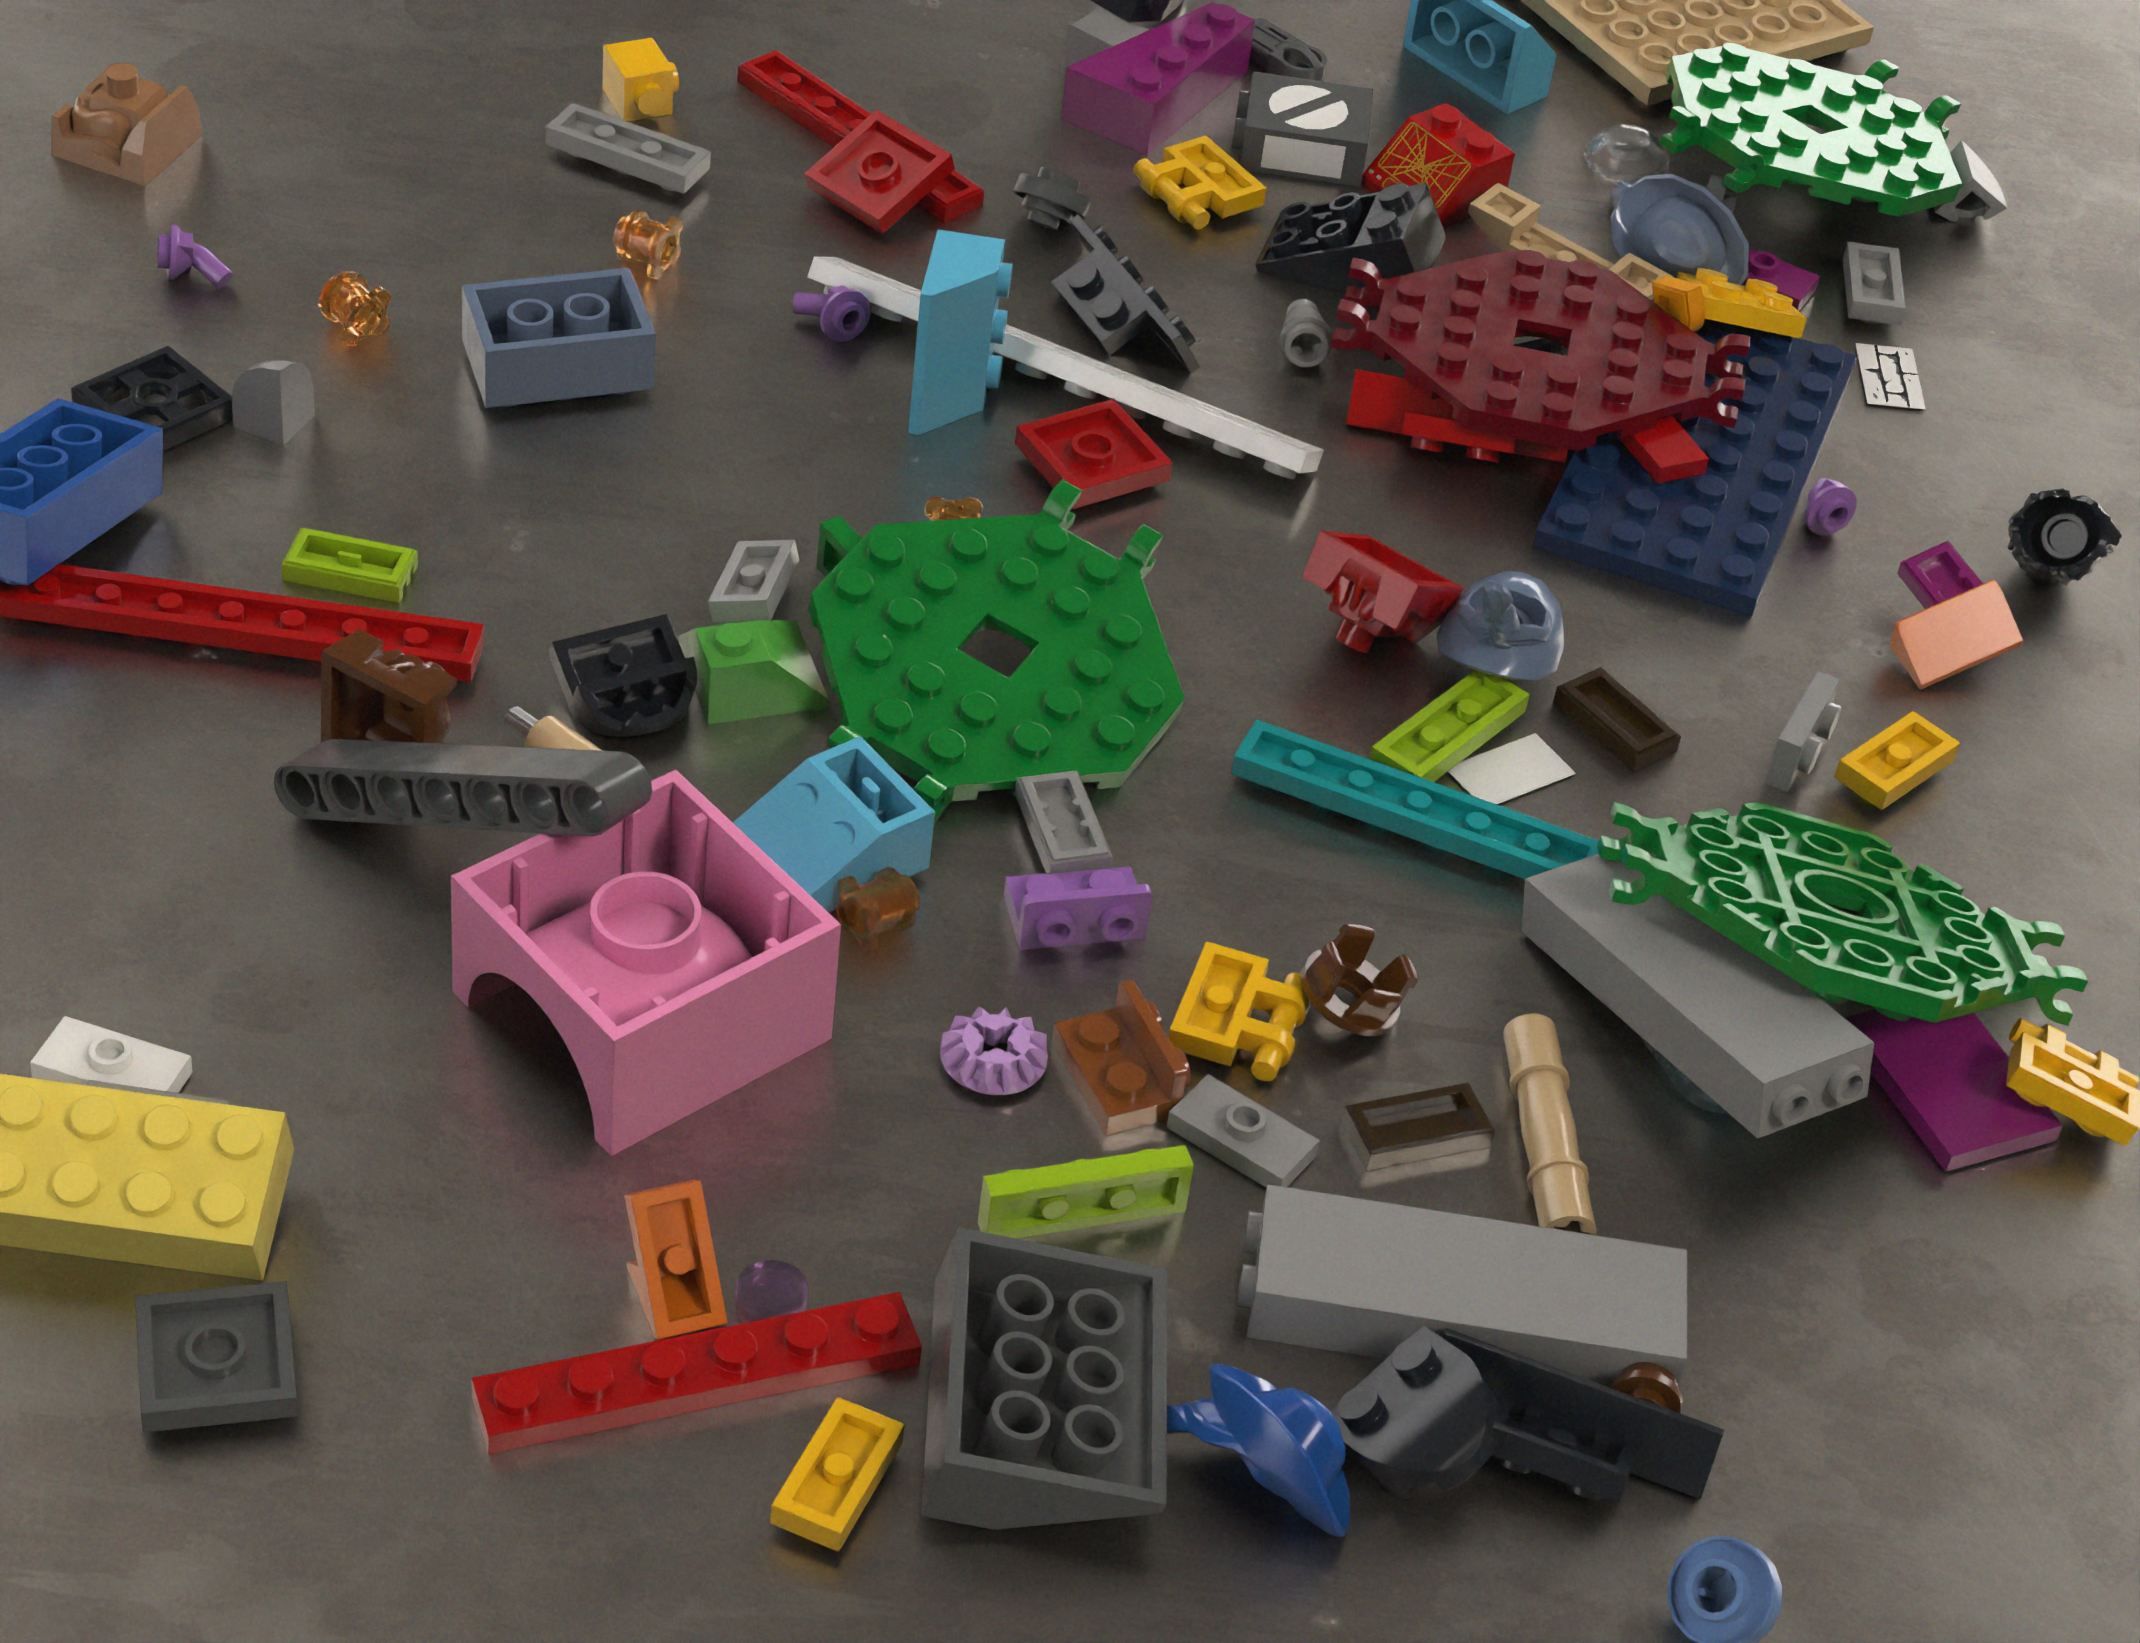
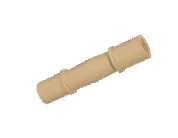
M1530 1013L1518 1016L1505 1026L1503 1038L1511 1075L1509 1088L1513 1098L1518 1101L1521 1133L1531 1168L1527 1175V1184L1534 1198L1539 1227L1596 1235L1597 1229L1588 1190L1589 1172L1579 1156L1576 1125L1566 1093L1570 1086L1568 1071L1563 1066L1555 1023L1549 1017L1542 1014Z

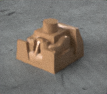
M115 63L108 66L102 74L94 79L87 86L85 92L77 95L74 108L72 105L65 104L52 115L51 155L146 186L203 135L199 108L188 86L180 85L168 96L163 85L139 78V70L133 64Z

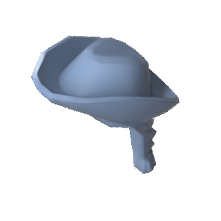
M1673 174L1644 176L1634 185L1631 181L1620 180L1618 185L1611 189L1609 194L1613 200V207H1615L1610 217L1612 240L1621 258L1631 253L1669 273L1674 278H1677L1678 272L1696 275L1698 268H1706L1726 274L1728 276L1727 282L1743 284L1748 276L1749 243L1732 212L1705 187Z
M1510 570L1479 579L1464 591L1451 606L1436 633L1439 652L1456 663L1485 674L1510 680L1539 681L1557 670L1565 647L1562 609L1545 582L1527 573Z

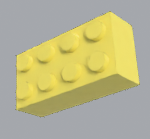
M0 1074V1245L263 1281L294 1153V1145L285 1112Z

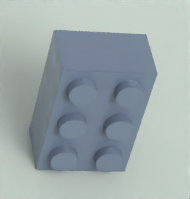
M630 268L462 285V341L485 408L498 406L515 407L525 403L552 400L569 401L579 397L606 394L623 395L632 391L654 389L656 333Z

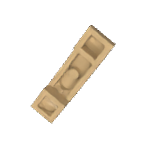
M1499 183L1470 203L1468 213L1478 227L1501 251L1511 250L1518 252L1521 250H1534L1542 253L1546 258L1567 262L1575 260L1589 261L1599 268L1611 270L1650 300L1654 299L1652 281L1666 275L1673 277L1631 253L1626 254L1613 264L1537 223L1541 205Z

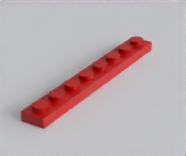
M58 564L28 586L11 585L0 580V616L12 619H25L67 625L75 628L96 629L133 636L188 642L196 645L252 651L259 654L309 659L321 662L322 650L360 629L384 641V652L399 649L405 655L418 657L425 663H437L449 675L457 678L458 681L472 682L484 645V624L63 564Z

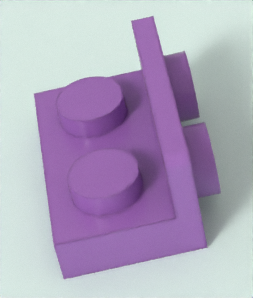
M1131 866L1005 877L1003 893L1019 950L1146 939L1153 896L1148 884L1136 883Z

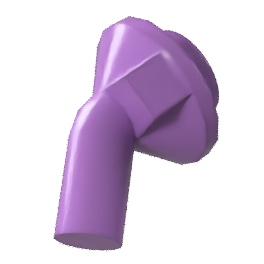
M171 224L169 235L159 234L157 268L167 269L168 280H175L181 274H190L191 266L193 265L216 288L220 289L227 285L233 277V272L207 248L193 243L192 233H185L177 225Z
M843 285L828 289V295L796 292L794 295L793 312L795 314L820 316L822 331L827 337L837 342H846L856 338L865 329L870 318L871 309L868 299L861 292L849 289Z
M1828 478L1817 480L1808 493L1809 503L1805 511L1804 521L1808 528L1817 535H1830L1838 532L1850 522L1855 513L1857 498L1854 492L1838 481Z

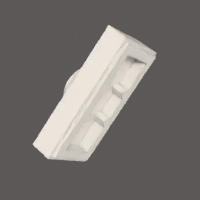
M67 1016L63 1017L30 1062L32 1078L80 1085H87L88 1080L176 1093H179L193 1073L190 1055Z

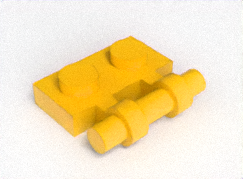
M1206 135L1165 147L1162 163L1154 165L1149 159L1143 158L1133 168L1134 175L1141 180V187L1148 195L1154 199H1162L1168 204V211L1176 220L1181 223H1189L1197 230L1204 228L1210 220V214L1205 210L1207 208H1211L1221 218H1225L1263 206L1265 202L1267 188ZM1184 184L1186 188L1181 189L1178 185Z
M1206 941L1170 1027L1168 1036L1174 1048L1179 1047L1186 1054L1230 1067L1237 1049L1251 1052L1254 1056L1251 1066L1252 1074L1261 1081L1274 1080L1279 1068L1287 1065L1295 1047V1039L1292 1036L1294 1028L1303 1024L1310 1007V1000L1302 987L1300 973H1290L1286 976L1284 983L1266 978L1269 959ZM1253 1008L1267 1012L1270 1017L1269 1022L1250 1018Z
M2020 1017L2013 1025L2008 1038L2009 1041L2015 1044L2009 1054L2006 1086L2014 1089L2028 1103L2040 1107L2047 1106L2074 1120L2087 1133L2097 1137L2106 1136L2126 1147L2140 1128V1091L2136 1089L2139 1077L2119 1068V1060L2099 1050L2092 1054L2067 1041L2066 1033L2047 1023L2041 1028Z

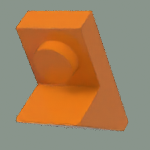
M692 1179L624 1194L636 1260L627 1262V1268L654 1339L659 1340L728 1324L701 1180Z

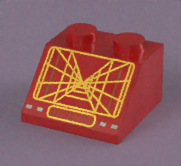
M1445 103L1409 116L1365 170L1361 183L1374 193L1381 192L1386 187L1402 183L1413 186L1427 183L1442 227L1446 228L1472 218L1468 213L1470 203L1495 184L1499 183L1508 188L1515 152L1498 141L1494 135L1483 130L1461 114L1457 108Z

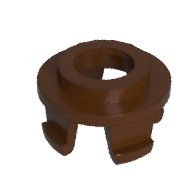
M1346 923L1339 929L1340 934L1332 942H1328L1321 949L1311 953L1304 962L1300 972L1302 987L1317 1011L1329 1022L1355 1034L1379 1036L1388 1032L1397 1022L1401 1011L1400 1004L1409 988L1414 989L1418 981L1417 973L1412 961L1406 954L1396 957L1380 972L1374 965L1365 960L1375 936L1374 929L1361 924ZM1337 986L1353 994L1357 1000L1351 1006L1342 1002L1334 994Z

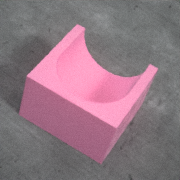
M676 769L652 780L650 801L601 835L577 836L540 833L451 875L452 992L467 1007H470L517 984L536 1001L556 1027L571 1053L589 1099L593 1116L595 1141L610 1156L623 1151L832 1039L841 924Z

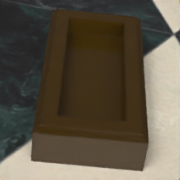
M1602 667L1557 686L1553 703L1632 772L1677 752L1681 735Z
M1469 1083L1346 1105L1341 1121L1366 1171L1489 1148L1492 1145L1495 1134L1492 1124Z

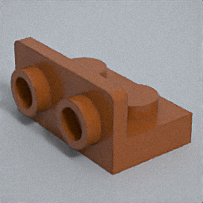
M1134 980L1119 983L1115 1008L1054 1023L1052 1043L1105 1136L1168 1120L1169 1111L1183 1099L1184 1089L1190 1084L1191 1078L1186 1055L1181 1048L1173 1047L1162 1028L1161 1017L1156 1005L1152 1001L1145 1000Z

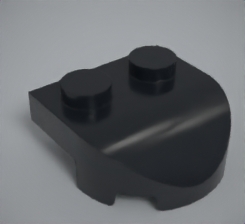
M668 614L553 641L548 651L571 713L581 725L601 735L613 737L638 736L657 732L675 725L686 714L697 686V667L694 656L685 658Z
M1423 1325L1410 1338L1400 1343L1393 1353L1357 1386L1346 1392L1329 1411L1338 1422L1346 1454L1370 1471L1381 1490L1395 1497L1409 1498V1488L1436 1483L1441 1490L1447 1491L1461 1484L1477 1472L1489 1459L1498 1444V1438L1493 1430L1496 1414L1502 1412V1409L1470 1357Z

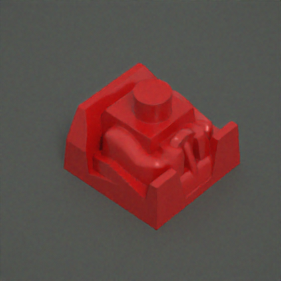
M1322 530L1319 532L1302 576L1305 580L1322 588L1327 595H1330L1331 603L1328 610L1344 618L1336 639L1364 653H1368L1376 636L1399 637L1401 635L1413 643L1420 642L1442 624L1449 609L1464 590L1462 586L1369 535Z

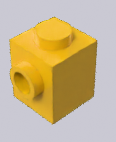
M651 37L603 45L602 89L621 119L628 122L672 115L673 93H677L679 90L678 71L672 61L668 62L654 39Z

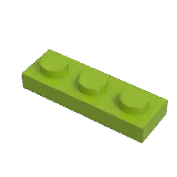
M1474 670L1371 747L1369 759L1435 782L1524 714L1530 694L1505 678Z
M1186 1145L1162 1149H1144L1136 1153L1090 1160L1078 1159L1070 1163L1025 1170L1013 1169L1003 1173L983 1176L978 1225L981 1232L1017 1239L1186 1212L1194 1164Z

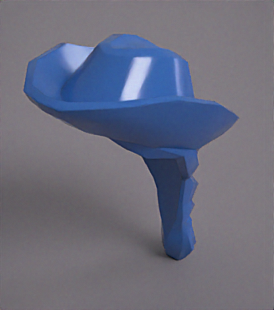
M1214 1363L1209 1364L1212 1398L1199 1399L1193 1403L1185 1402L1176 1406L1167 1405V1434L1192 1433L1205 1443L1235 1450L1249 1468L1253 1478L1269 1491L1285 1498L1301 1516L1330 1535L1344 1538L1350 1525V1493L1342 1468L1346 1456L1345 1444L1338 1422L1331 1412L1318 1400L1299 1389L1292 1387L1278 1389L1270 1382L1240 1369Z

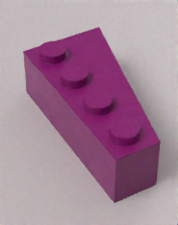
M1211 2L1066 67L1061 120L1148 156L1248 71L1255 19L1238 13L1235 8L1229 5Z

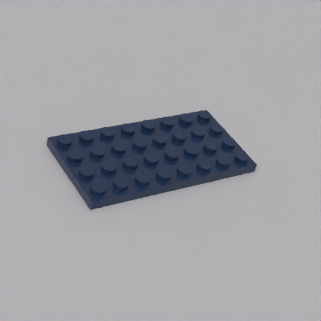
M1705 319L1701 329L1695 331V333L1709 343L1716 344L1722 337L1730 334L1751 336L1747 356L1731 354L1725 357L1730 362L1743 364L1741 379L1746 380L1742 400L1725 398L1720 401L1726 406L1738 408L1735 429L1718 425L1711 419L1698 416L1683 421L1674 417L1709 458L1705 474L1656 483L1614 432L1597 436L1595 446L1578 451L1575 450L1536 529L1532 548L1752 617L1853 374L1858 355L1844 352L1831 344H1818L1795 337ZM1705 373L1704 386L1711 387L1720 378L1717 375Z

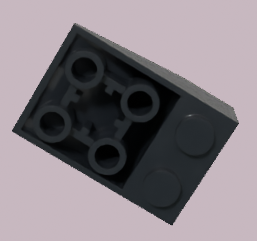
M1400 183L1388 186L1381 192L1365 195L1351 192L1342 194L1332 201L1316 204L1302 201L1289 205L1281 211L1255 266L1257 271L1346 294L1348 286H1355L1357 288L1367 287L1364 281L1348 277L1353 258L1371 262L1378 268L1381 278L1390 279L1433 268L1446 235L1427 183L1413 186Z

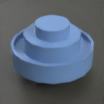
M1711 1536L1693 1543L1677 1558L1668 1577L1667 1602L1673 1621L1689 1639L1697 1643H1758L1773 1629L1781 1611L1782 1584L1775 1565L1762 1550L1735 1537Z

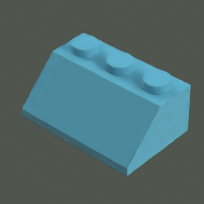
M1411 0L1403 40L1404 48L1505 114H1510L1548 97L1557 54L1530 24L1492 0Z
M937 230L920 294L908 434L921 435L983 411L988 389L998 390L1003 356L993 355L994 343L1003 345L1008 311L998 309L999 297L1008 298L1013 271V264L1003 263L1004 239Z

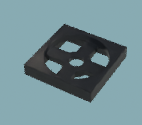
M165 346L71 388L73 403L132 420L145 414L160 417L165 422L157 426L163 428V451L233 420L232 396L170 346ZM121 388L130 393V397L112 405L106 403L110 396ZM192 393H200L205 399L206 404L189 411L178 402L179 399ZM153 394L162 395L166 398L164 401L157 403L144 401L145 397Z

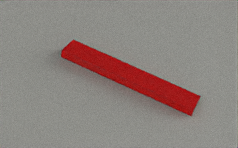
M777 50L738 66L737 82L832 147H835L871 115V113ZM953 170L923 197L917 205L943 223H947L983 206L985 190Z

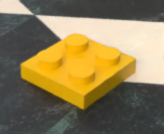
M1698 268L1696 275L1678 272L1677 279L1702 286L1705 319L1801 339L1807 318L1792 306V298L1777 293L1778 286L1751 278L1747 279L1745 286L1727 282L1728 276L1726 274L1706 268Z

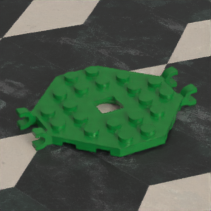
M1724 43L1723 46L1709 49H1696L1694 52L1672 56L1665 77L1667 83L1674 85L1671 94L1674 107H1672L1669 117L1678 123L1671 133L1662 135L1659 145L1673 154L1681 153L1689 146L1699 145L1736 168V170L1725 174L1721 184L1736 193L1744 192L1752 185L1759 183L1778 188L1781 187L1782 182L1797 186L1810 185L1808 192L1811 196L1848 205L1852 198L1870 203L1877 201L1879 202L1877 206L1878 212L1899 217L1955 201L1962 184L1945 143L1950 130L1943 126L1947 117L1958 113L1961 103L1947 95H1943L1932 101L1925 112L1921 113L1922 108L1917 103L1905 98H1896L1882 90L1883 84L1889 78L1896 77L1899 67L1885 59L1874 62L1864 75L1857 76L1816 66L1800 59H1787L1747 49L1735 43ZM1801 122L1816 126L1828 133L1819 134Z
M1063 479L1052 490L1039 514L876 524L811 592L808 607L813 627L818 628L823 645L821 656L832 693L836 692L842 712L841 726L829 736L827 747L833 748L861 736L889 766L918 782L914 787V791L935 811L934 824L952 801L976 800L978 791L1010 789L1012 796H1015L1016 779L1018 777L1077 770L1082 783L1094 782L1096 789L1121 787L1180 715L1185 700L1143 582V578L1154 568L1156 559L1151 557V555L1161 544L1162 534L1142 524L1128 543L1123 556L1120 559L1112 556L1067 531L1075 519V514L1070 512V510L1080 499L1082 490ZM993 630L1007 633L1028 646L1031 653L1008 678L961 651L977 631Z
M1614 802L1610 811L1612 824L1626 827L1630 831L1622 839L1601 836L1597 845L1600 858L1611 861H1623L1625 867L1642 872L1641 876L1633 882H1624L1620 879L1612 878L1608 889L1611 901L1626 905H1636L1644 903L1653 894L1661 895L1673 905L1682 908L1734 941L1744 950L1756 955L1804 987L1809 988L1818 997L1832 1003L1844 1004L1849 999L1871 1005L1881 1014L1895 1020L1908 1021L1911 1017L1936 1023L2034 997L2041 1011L2048 1019L2069 1026L2073 1013L2068 1003L2053 998L2058 991L2066 988L2084 992L2088 983V979L2082 969L2063 965L2050 967L2045 957L2032 954L2034 947L2042 943L2061 947L2065 934L2060 925L2047 921H2035L2032 923L2021 921L1997 907L1988 908L1986 914L1980 912V908L1974 902L1961 896L1964 890L1963 887L1925 864L1917 865L1915 871L1910 870L1905 861L1891 853L1893 845L1872 833L1760 802L1743 804L1739 815L1731 817L1730 813L1722 808L1694 812L1691 814L1688 824L1679 826V822L1671 817L1659 819L1639 815L1635 809ZM1827 904L1862 913L1864 917L1848 914Z

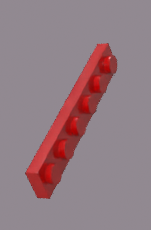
M901 1292L473 1377L472 1399L489 1455L918 1366L921 1360L922 1345Z

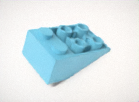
M859 736L807 758L733 823L829 913L928 869L930 866L935 811Z

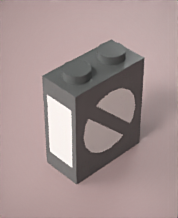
M1253 72L1250 91L1240 90L1232 141V148L1241 149L1239 164L1247 171L1361 187L1369 140L1373 89Z

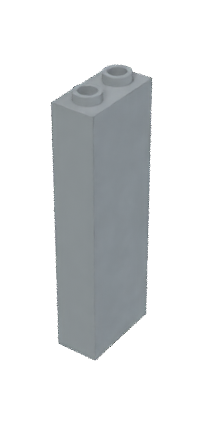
M1599 854L1525 878L1521 931L1757 1139L1867 1097L1874 1042L1810 989L1804 987L1756 955L1744 950L1737 943L1682 908L1673 905L1663 896L1653 894L1644 903L1636 905H1626L1611 901L1608 889L1612 878L1620 879L1624 882H1633L1641 876L1642 872L1625 867L1623 861L1603 859L1599 857Z
M1269 1184L1266 1187L1262 1212L1248 1211L1242 1253L1255 1254L1254 1265L1242 1264L1236 1303L1237 1307L1249 1308L1246 1338L1386 1359L1400 1343L1410 1338L1424 1325L1440 1337H1442L1444 1330L1448 1328L1607 1387H1611L1614 1379L1626 1367L1638 1362H1650L1665 1367L1674 1375L1679 1385L1687 1361L1686 1249Z

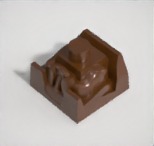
M360 629L321 651V742L329 739L446 744L443 740L451 727V715L446 697L457 686V678L449 675L443 667L434 662L425 663L420 658L412 655H405L399 649L384 652V641Z

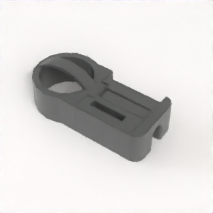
M1255 19L1249 58L1251 61L1266 69L1267 74L1323 82L1327 62L1323 52L1306 44L1266 19Z

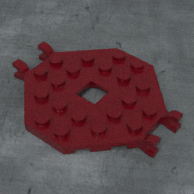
M1502 250L1385 279L1381 278L1378 268L1371 262L1358 258L1352 259L1348 277L1364 281L1367 287H1347L1344 300H1340L1336 319L1352 323L1355 329L1336 328L1331 348L1340 350H1352L1355 348L1369 350L1382 361L1393 358L1405 368L1403 377L1430 400L1442 397L1454 407L1452 418L1467 429L1576 451L1595 446L1597 436L1614 431L1618 437L1624 438L1655 428L1657 419L1673 415L1680 421L1696 416L1708 418L1718 425L1735 429L1738 408L1726 406L1720 401L1725 398L1742 400L1746 380L1741 379L1743 364L1730 362L1725 357L1731 354L1747 356L1751 336L1730 334L1722 337L1716 344L1709 343L1611 270L1599 268L1594 263L1584 260L1567 262L1546 258L1542 253L1534 250H1521L1518 252ZM1372 306L1380 308L1377 320H1370L1366 309L1363 307ZM1524 336L1560 340L1561 345L1568 348L1567 356L1538 351L1513 346V341L1516 337ZM1705 373L1714 374L1720 378L1711 387L1704 386Z

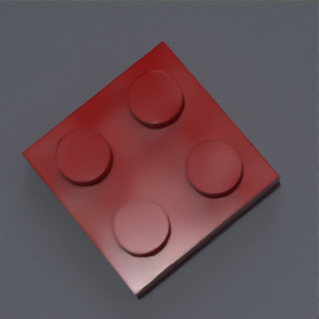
M876 109L806 171L804 176L810 190L883 234L955 169L952 154Z
M1115 399L1016 427L1015 445L1053 488L1063 479L1082 490L1081 497L1072 507V510L1170 481L1173 462Z

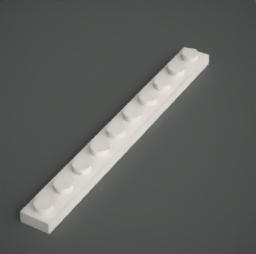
M814 256L807 277L825 284L824 294L828 295V289L843 285L849 289L861 292L869 302L873 303L871 312L878 316L902 322L903 316L918 321L921 290L838 257ZM1006 325L1003 345L994 343L993 355L999 356L1001 354L1016 360L1015 369L1023 374L1045 380L1049 373L1066 380L1064 389L1073 394L1095 399L1097 393L1115 399L1129 416L1144 419L1146 413L1152 414L1165 420L1163 429L1191 439L1195 438L1196 432L1215 440L1213 444L1215 450L1232 457L1244 459L1246 453H1250L1265 459L1263 466L1265 470L1282 477L1295 479L1297 473L1317 471L1324 452L1323 449L1009 325Z

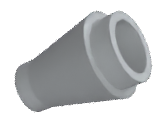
M1298 299L1287 308L1286 320L1279 336V348L1282 355L1289 362L1300 367L1315 366L1329 355L1332 349L1333 334L1319 314L1316 304L1308 299Z

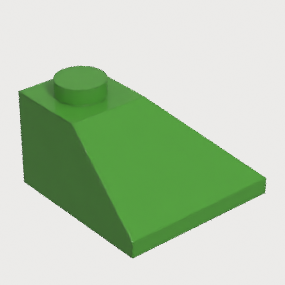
M754 620L725 623L716 626L694 628L678 636V641L685 658L694 656L697 667V686L695 692L708 725L828 708L827 694L796 620Z

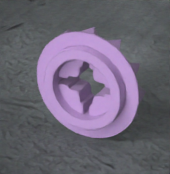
M978 1006L971 1018L955 1015L950 1030L942 1033L940 1057L947 1073L962 1086L989 1095L1013 1094L1031 1087L1044 1074L1048 1062L1047 1034L1034 1031L1031 1016L1015 1020L1011 1018L1007 1007L999 1015H990L982 1007ZM985 1042L988 1045L996 1046L1001 1042L1007 1043V1051L995 1048L989 1052H983V1044Z

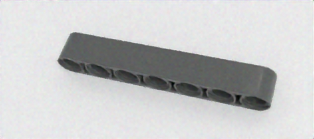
M329 739L280 766L274 776V787L280 802L290 813L303 819L577 836H597L603 834L645 806L650 801L652 794L651 779L647 770L632 755L620 751Z

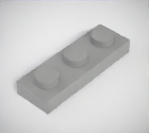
M573 102L545 127V145L565 151L573 157L584 158L610 167L618 173L632 175L655 183L669 191L685 194L710 169L711 151Z

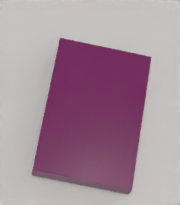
M1876 1009L1846 1017V1020L1874 1042L1870 1072L1945 1172L2057 1141L2063 1125L2049 1107L2030 1104L2021 1098L2014 1089L2006 1086L2009 1056L1975 1013L1936 1023L1911 1017L1908 1021H1899L1881 1014Z

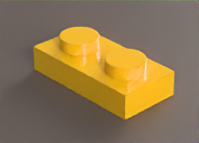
M1912 711L1841 758L1834 778L1856 792L1863 799L1883 810L1955 761L1960 742Z
M837 1397L773 1501L770 1524L839 1552L901 1447L905 1424Z

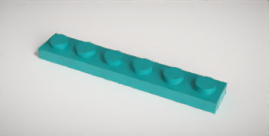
M1257 719L1233 758L1231 774L1523 879L1599 854L1597 849L1599 841Z

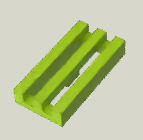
M301 527L281 563L282 581L400 604L403 598V588L407 589L411 581L410 573L414 574L418 567V550Z

